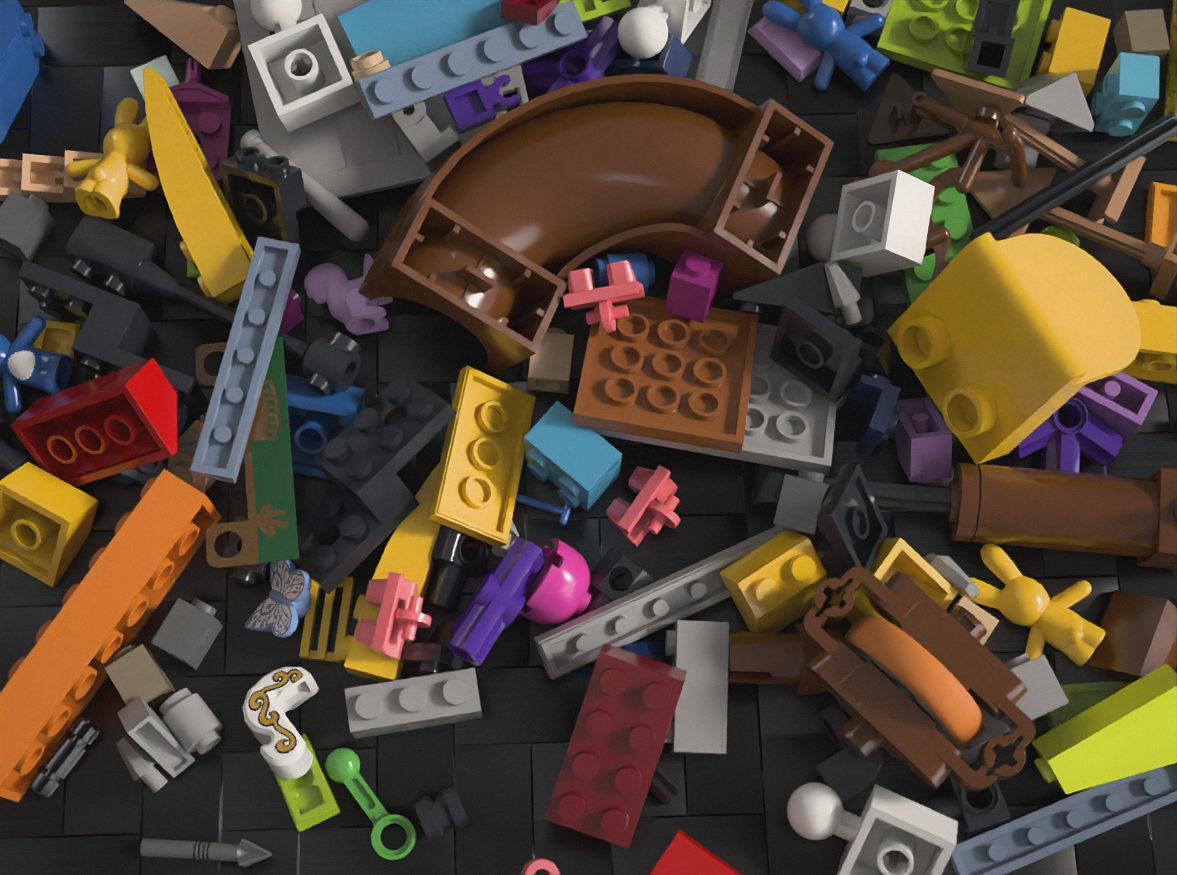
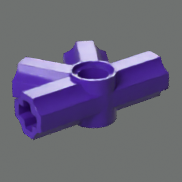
M605 15L601 17L588 37L583 41L554 51L556 57L539 58L524 63L522 74L527 93L530 95L546 94L568 85L605 77L604 71L622 48L618 39L619 24Z
M1070 398L1060 407L1067 415L1065 427L1059 423L1058 409L1009 452L1017 460L1041 449L1040 469L1079 472L1080 454L1097 466L1104 467L1110 460L1116 457L1122 447L1123 437L1088 413L1086 406L1081 400Z
M517 537L512 541L495 569L489 568L483 578L480 579V585L471 597L469 605L454 620L449 630L453 636L446 646L452 650L453 654L475 666L481 665L501 631L513 622L526 601L524 594L547 559V556L544 555L540 547L531 541Z

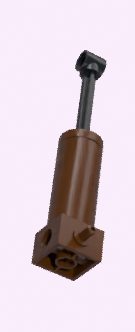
M755 463L751 505L760 509L777 510L785 474L798 476L799 471ZM957 463L953 480H950L948 488L867 482L878 507L946 513V519L949 521L950 537L954 541L1137 556V566L1177 569V469L1160 468L1149 478ZM824 478L823 482L833 485L836 479Z

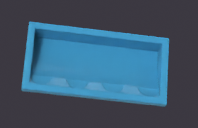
M369 0L337 16L356 55L380 49L382 56L388 58L391 67L514 22L513 20L500 17L501 2L503 0Z

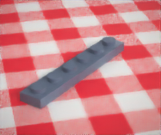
M573 0L557 5L551 14L537 26L514 21L357 80L355 85L372 122L479 79L487 78L583 41L588 36Z
M258 236L190 469L195 476L236 483L300 257L301 249L299 244Z
M1177 763L1093 786L958 843L949 858L956 875H1004L1177 801Z

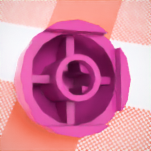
M557 538L552 539L553 549L546 545L542 548V552L547 556V559L524 594L526 601L519 612L525 618L541 625H556L568 620L574 613L577 615L582 614L592 597V594L587 591L590 584L588 564L581 554Z

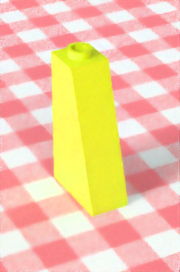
M1164 664L1032 741L1040 758L1034 760V763L1045 781L1049 784L1055 780L1065 794H1069L1177 763V673L1169 665Z

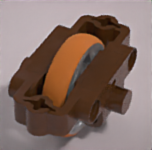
M854 567L848 570L840 579H825L818 585L813 596L812 608L804 617L802 624L803 637L818 653L805 666L811 675L839 701V706L851 717L838 731V734L856 753L868 760L882 746L891 756L900 758L916 775L934 789H937L950 775L967 791L977 792L987 788L995 780L1007 779L1021 771L1026 759L1024 748L1035 736V726L1033 721L1015 704L1026 694L1028 689L1006 665L979 642L986 635L987 630L971 612L964 607L956 606L948 614L917 584L899 571H896L883 584L869 570L863 567ZM848 586L844 590L839 604L840 608L834 605L830 609L827 608L820 615L826 600L825 594L832 598L836 594L839 595ZM859 590L869 598L872 607L884 619L874 615L864 616L849 628L844 637V643L835 637L831 638L822 627L825 624L834 625L844 621L853 607L854 594ZM981 707L994 719L1001 720L1011 729L1009 735L995 736L982 745L977 758L979 767L974 771L963 761L964 757L957 749L967 747L981 733L984 725V718L979 709ZM1017 741L1008 752L1009 755L1006 761L1009 765L1004 764L985 775L994 764L993 761L997 756L994 751L998 752L1003 748L1005 749Z

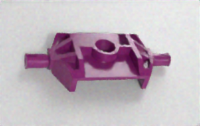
M192 59L186 60L185 81L169 88L196 141L201 143L200 149L221 190H223L224 185L220 162L228 159L232 104L229 96L201 83L203 65L196 59H194V64H192ZM151 145L148 155L147 172L158 179L159 184L154 191L165 195Z

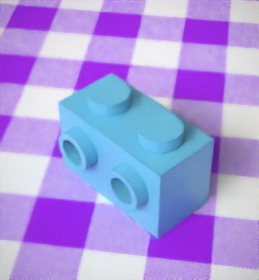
M1120 52L1092 97L1090 113L1091 116H1095V131L1108 132L1110 135L1117 137L1133 135L1159 99L1160 57Z

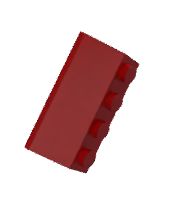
M150 358L40 398L11 423L10 426L41 469L76 487L173 456L177 452V393L155 359Z

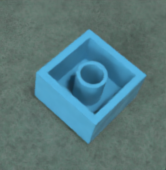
M557 401L524 437L525 460L528 462L526 468L540 481L545 482L548 479L559 488L558 495L576 509L579 505L588 512L619 477L622 453L590 427L573 425V413Z

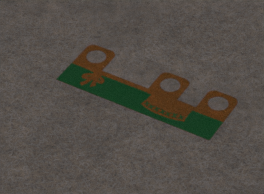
M283 337L276 338L244 452L248 521L214 524L206 531L207 561L209 565L215 568L299 559ZM227 342L204 344L197 348L195 352L196 377L200 384L215 385L217 376L209 375L204 370L203 362L205 357L211 352H225ZM204 413L199 420L200 435L207 413ZM225 531L237 533L242 540L240 552L232 558L220 557L214 549L216 537Z

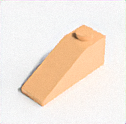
M176 0L124 1L127 6L207 69L231 68L241 48L236 12L223 5L216 7Z

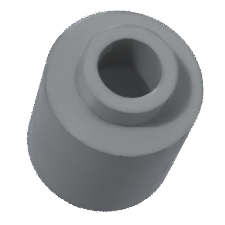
M184 688L173 694L161 705L159 711L164 716L162 719L163 723L188 754L198 751L199 754H204L221 740V736L218 733L223 728L222 723L197 693L192 694L188 688Z

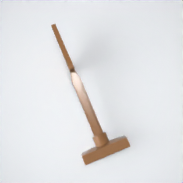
M934 68L931 78L954 109L975 119L976 111L979 107L997 109L1001 113L998 125L1003 128L1014 127L1021 136L1023 143L1070 173L1087 163L1019 117L1010 114L1011 111L1022 105L1025 99L1024 95ZM1144 156L1137 158L1088 188L1097 195L1086 216L1087 219L1099 224H1103L1104 220L1112 224L1118 221L1146 159Z
M1054 167L1027 169V182L1022 187H1016L1012 184L1011 170L978 172L969 192L989 217L994 219L1049 186L1055 177L1056 169ZM1058 206L1039 217L1049 223L1141 260L1140 264L1155 269L1156 272L1149 294L1162 300L1165 299L1173 279L1177 275V231L1168 245L1163 247L1151 241L1149 244ZM1029 224L1012 233L1011 235L1007 236L1006 238L1008 239L1024 235Z

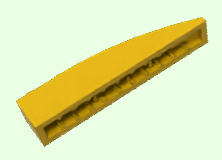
M148 66L142 72L150 140L163 192L176 226L183 238V241L180 242L181 250L188 261L192 264L195 263L200 271L201 276L197 277V280L205 295L228 305L241 297L254 252L165 78Z
M439 464L434 468L415 496L420 504L396 527L372 578L388 579L389 572L401 573L405 579L418 584L416 596L423 599L425 598L435 565L431 555L441 526L440 523L427 518ZM360 594L353 614V619H357L358 623L354 635L346 636L340 659L345 660L344 667L350 674L382 683L399 680L405 661L387 658L371 649V647L358 642L355 638L359 622L362 619L377 621L380 611L379 606L369 604L366 595Z

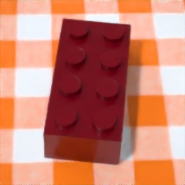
M606 643L603 644L544 818L545 820L629 849L685 682L687 671Z

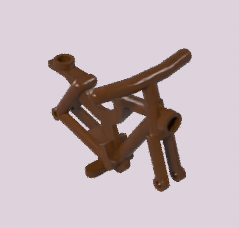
M918 91L912 96V103L919 118H926L957 133V135L897 162L886 159L880 160L873 164L869 171V178L896 170L909 174L972 146L963 167L949 168L935 176L928 183L935 187L932 207L936 198L948 188L955 187L956 191L960 194L970 191L988 149L993 148L1009 156L1011 181L1014 186L1022 187L1027 182L1026 155L1023 140L1018 131L1011 126L1005 127L1000 134V131L997 130L1001 115L1000 111L991 107L977 108L975 119L927 96L923 91ZM919 98H923V101L917 102ZM855 177V178L853 179V182H852V183L857 182V181H861V180H864V179H863V178H857V177ZM932 212L924 257L935 253L936 262L931 283L951 262L947 260L952 242L950 231L947 228L935 226ZM892 271V272L883 273V274H881V275H882V276H889V275H891V274L893 273V271Z

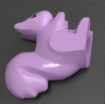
M365 254L363 277L348 280L346 272L340 266L329 262L312 268L304 280V288L308 297L313 298L317 304L327 303L333 317L345 324L346 329L355 335L383 331L389 328L388 321L384 318L386 316V309L378 306L393 302V298L380 297L371 301L358 293L374 261L370 254Z

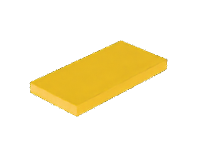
M468 365L460 370L452 404L456 415L448 422L428 519L498 548L507 545L525 456L524 437L530 430L536 400L535 396Z

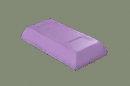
M763 17L747 30V33L799 83L821 64L823 54L818 50L810 48L802 40L798 32L772 23L766 17Z

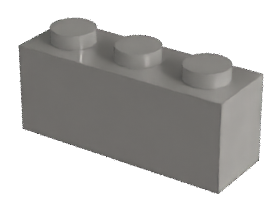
M677 620L673 624V631L666 630L665 656H672V666L687 671L664 742L670 743L669 753L726 754L729 622Z
M475 668L345 689L350 733L355 739L483 718Z

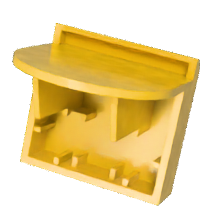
M990 232L977 237L959 252L887 330L896 344L901 358L912 368L943 414L947 427L957 435L976 465L1011 452L1087 383L1122 371L1136 358L1141 344V329L1136 311L1128 295L1115 277L1084 250L1063 239L1045 234H1025L1000 241H995Z

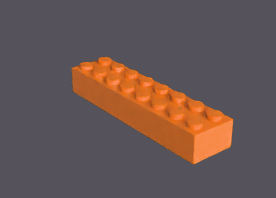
M163 469L158 477H152L145 484L140 496L142 498L132 512L129 511L121 517L115 527L116 535L106 548L102 547L94 554L89 563L90 570L81 583L74 584L67 591L62 601L64 606L54 620H48L40 628L35 638L37 643L27 657H21L12 666L8 674L10 680L0 692V797L19 802L29 788V781L38 770H42L44 767L43 763L66 736L109 676L104 668L114 662L112 658L116 653L131 645L220 520L221 515L205 494L169 471Z

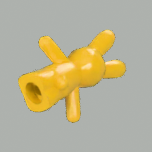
M124 98L117 106L115 126L108 131L103 141L104 157L73 161L66 166V173L70 177L87 176L77 186L75 196L81 210L88 215L107 219L118 218L120 214L119 206L121 200L128 193L130 180L148 191L156 190L158 187V179L140 167L148 158L151 140L147 116L139 125H136L140 109L138 102L133 98Z
M989 543L983 545L980 554L984 564L1005 584V587L1000 590L983 581L970 578L980 590L978 595L971 597L958 591V594L972 602L999 609L1014 624L1031 627L1025 650L1030 660L1043 654L1046 640L1077 666L1084 665L1104 638L1105 630L1083 619L1080 615L1070 610L1069 607L1091 593L1090 583L1080 580L1050 599L1040 583L1020 573L1002 548Z

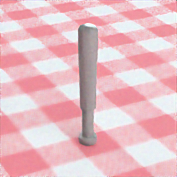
M255 129L249 130L240 141L241 148L255 147L259 149L261 157L281 156L262 141V135ZM289 160V164L291 166L298 167L291 160ZM301 169L306 201L351 241L359 242L363 240L369 232L368 222Z

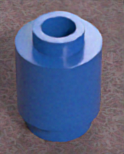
M643 252L605 254L603 258L594 260L593 275L596 288L609 286L606 265L624 260L630 262L636 281L643 284L644 293L647 292L649 285L654 284V263L652 260H647Z

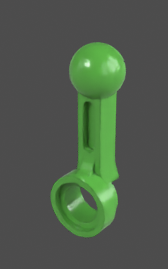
M338 748L332 751L325 762L326 773L333 781L346 785L372 821L374 828L371 834V841L375 851L381 857L389 860L405 857L415 844L416 833L412 823L404 816L390 814L386 811L360 775V760L354 751L348 748ZM392 823L401 825L407 834L405 844L397 850L387 849L381 842L383 828Z

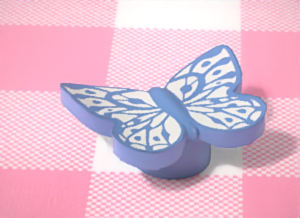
M290 560L270 562L272 590L269 592V597L248 618L244 625L245 628L261 632L272 631L273 635L286 638L291 636L296 630L298 619L303 618L307 614L311 605V578L307 572L299 569L295 570V566Z

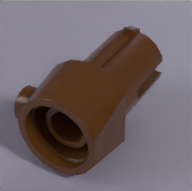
M796 623L793 633L729 631L728 683L791 685L795 696L829 693L805 666L818 651L803 637V623ZM822 627L831 638L835 637L844 643L843 634L840 629Z

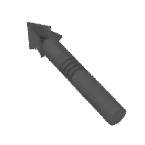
M143 838L140 848L141 856L238 862L239 866L243 865V867L273 855L269 851L243 838L239 844Z

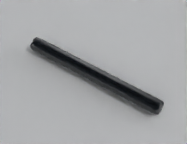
M1173 113L1165 115L975 229L970 235L971 241L990 232L995 241L1006 238L1176 136L1177 116Z

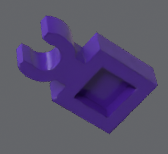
M502 75L496 78L488 89L484 88L481 79L444 93L443 101L459 135L496 120L497 114L494 108L498 107L506 110L517 105L519 101L518 94L506 98L499 92L500 88L510 84L511 79L509 75Z

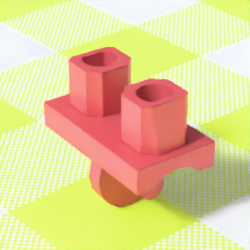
M627 260L606 265L609 286L595 287L593 270L590 268L568 272L569 294L563 295L564 307H571L572 311L599 306V310L586 312L587 323L602 322L606 333L616 331L615 319L629 317L627 304L613 307L612 303L645 297L643 284L636 281L632 266Z
M661 465L655 471L637 466L628 482L630 489L638 494L636 499L630 504L618 497L614 499L606 511L609 520L621 530L626 541L636 547L639 546L648 531L657 535L663 525L676 528L681 521L679 516L673 511L680 502L674 496L678 487L670 479V471Z
M389 572L388 579L369 580L366 592L367 602L373 606H379L380 611L377 621L362 619L359 622L355 636L356 640L387 658L400 660L405 640L414 641L417 627L429 628L432 618L420 613L424 599L416 596L418 584L405 579L403 574Z

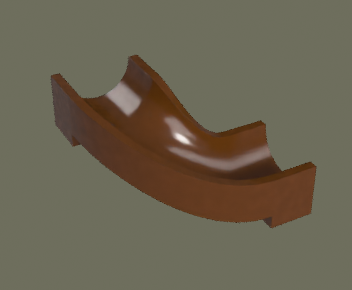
M629 74L602 77L568 85L538 96L506 112L478 131L434 170L407 200L392 224L358 293L371 301L380 297H396L411 300L449 316L467 328L483 344L488 354L483 368L497 375L536 354L568 285L564 281L568 276V272L573 271L584 263L601 258L605 254L646 252L656 254L676 266L685 249L721 261L723 266L717 293L728 300L734 292L779 276L834 142L771 98L760 106H756L729 90L700 80L673 75Z

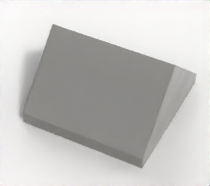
M1076 72L1035 75L1007 89L1025 96L1022 105L1011 111L1010 114L1017 112L1049 121L1050 132H1092L1094 121Z

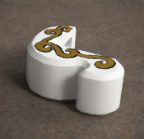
M286 666L275 669L263 676L248 691L242 706L246 724L262 744L260 750L265 761L277 776L288 780L303 776L309 770L313 760V755L307 748L305 741L284 714L288 710H294L319 690L312 675L302 667Z

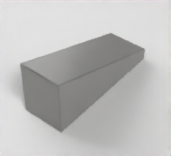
M140 696L117 713L126 732L173 778L196 761L191 753L188 754L163 721Z

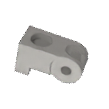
M424 102L392 114L400 133L430 173L436 170L462 146L460 139L451 127L442 133L431 121Z

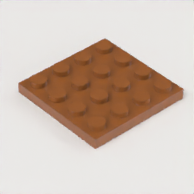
M645 296L612 303L613 307L627 304L629 317L615 319L616 331L609 333L605 332L602 322L591 324L572 424L741 454L759 315L711 307L704 323H700L665 311L667 299ZM596 306L594 311L599 310V306Z

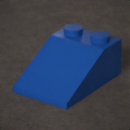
M0 0V144L4 140L39 73V57L44 56L42 35L35 33L30 13L24 12L18 0Z

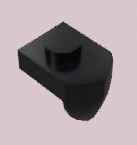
M444 620L434 630L427 643H404L401 660L416 666V672L422 675L460 670L462 659L453 654L452 650L446 646L453 636L449 631L453 624L451 620Z

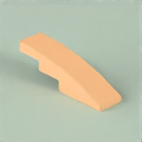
M65 150L64 157L23 154L22 160L0 159V201H5L10 192L14 191L24 197H27L28 194L35 195L44 202H77L75 190L87 176L70 177L66 173V166L73 161L104 157V154ZM147 160L140 166L144 170H146ZM130 180L128 193L123 199L145 197L146 189Z

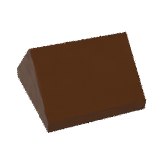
M1113 590L1098 626L1105 630V636L1083 666L1126 686L1164 664L1169 665L1176 671L1177 608L1166 598Z

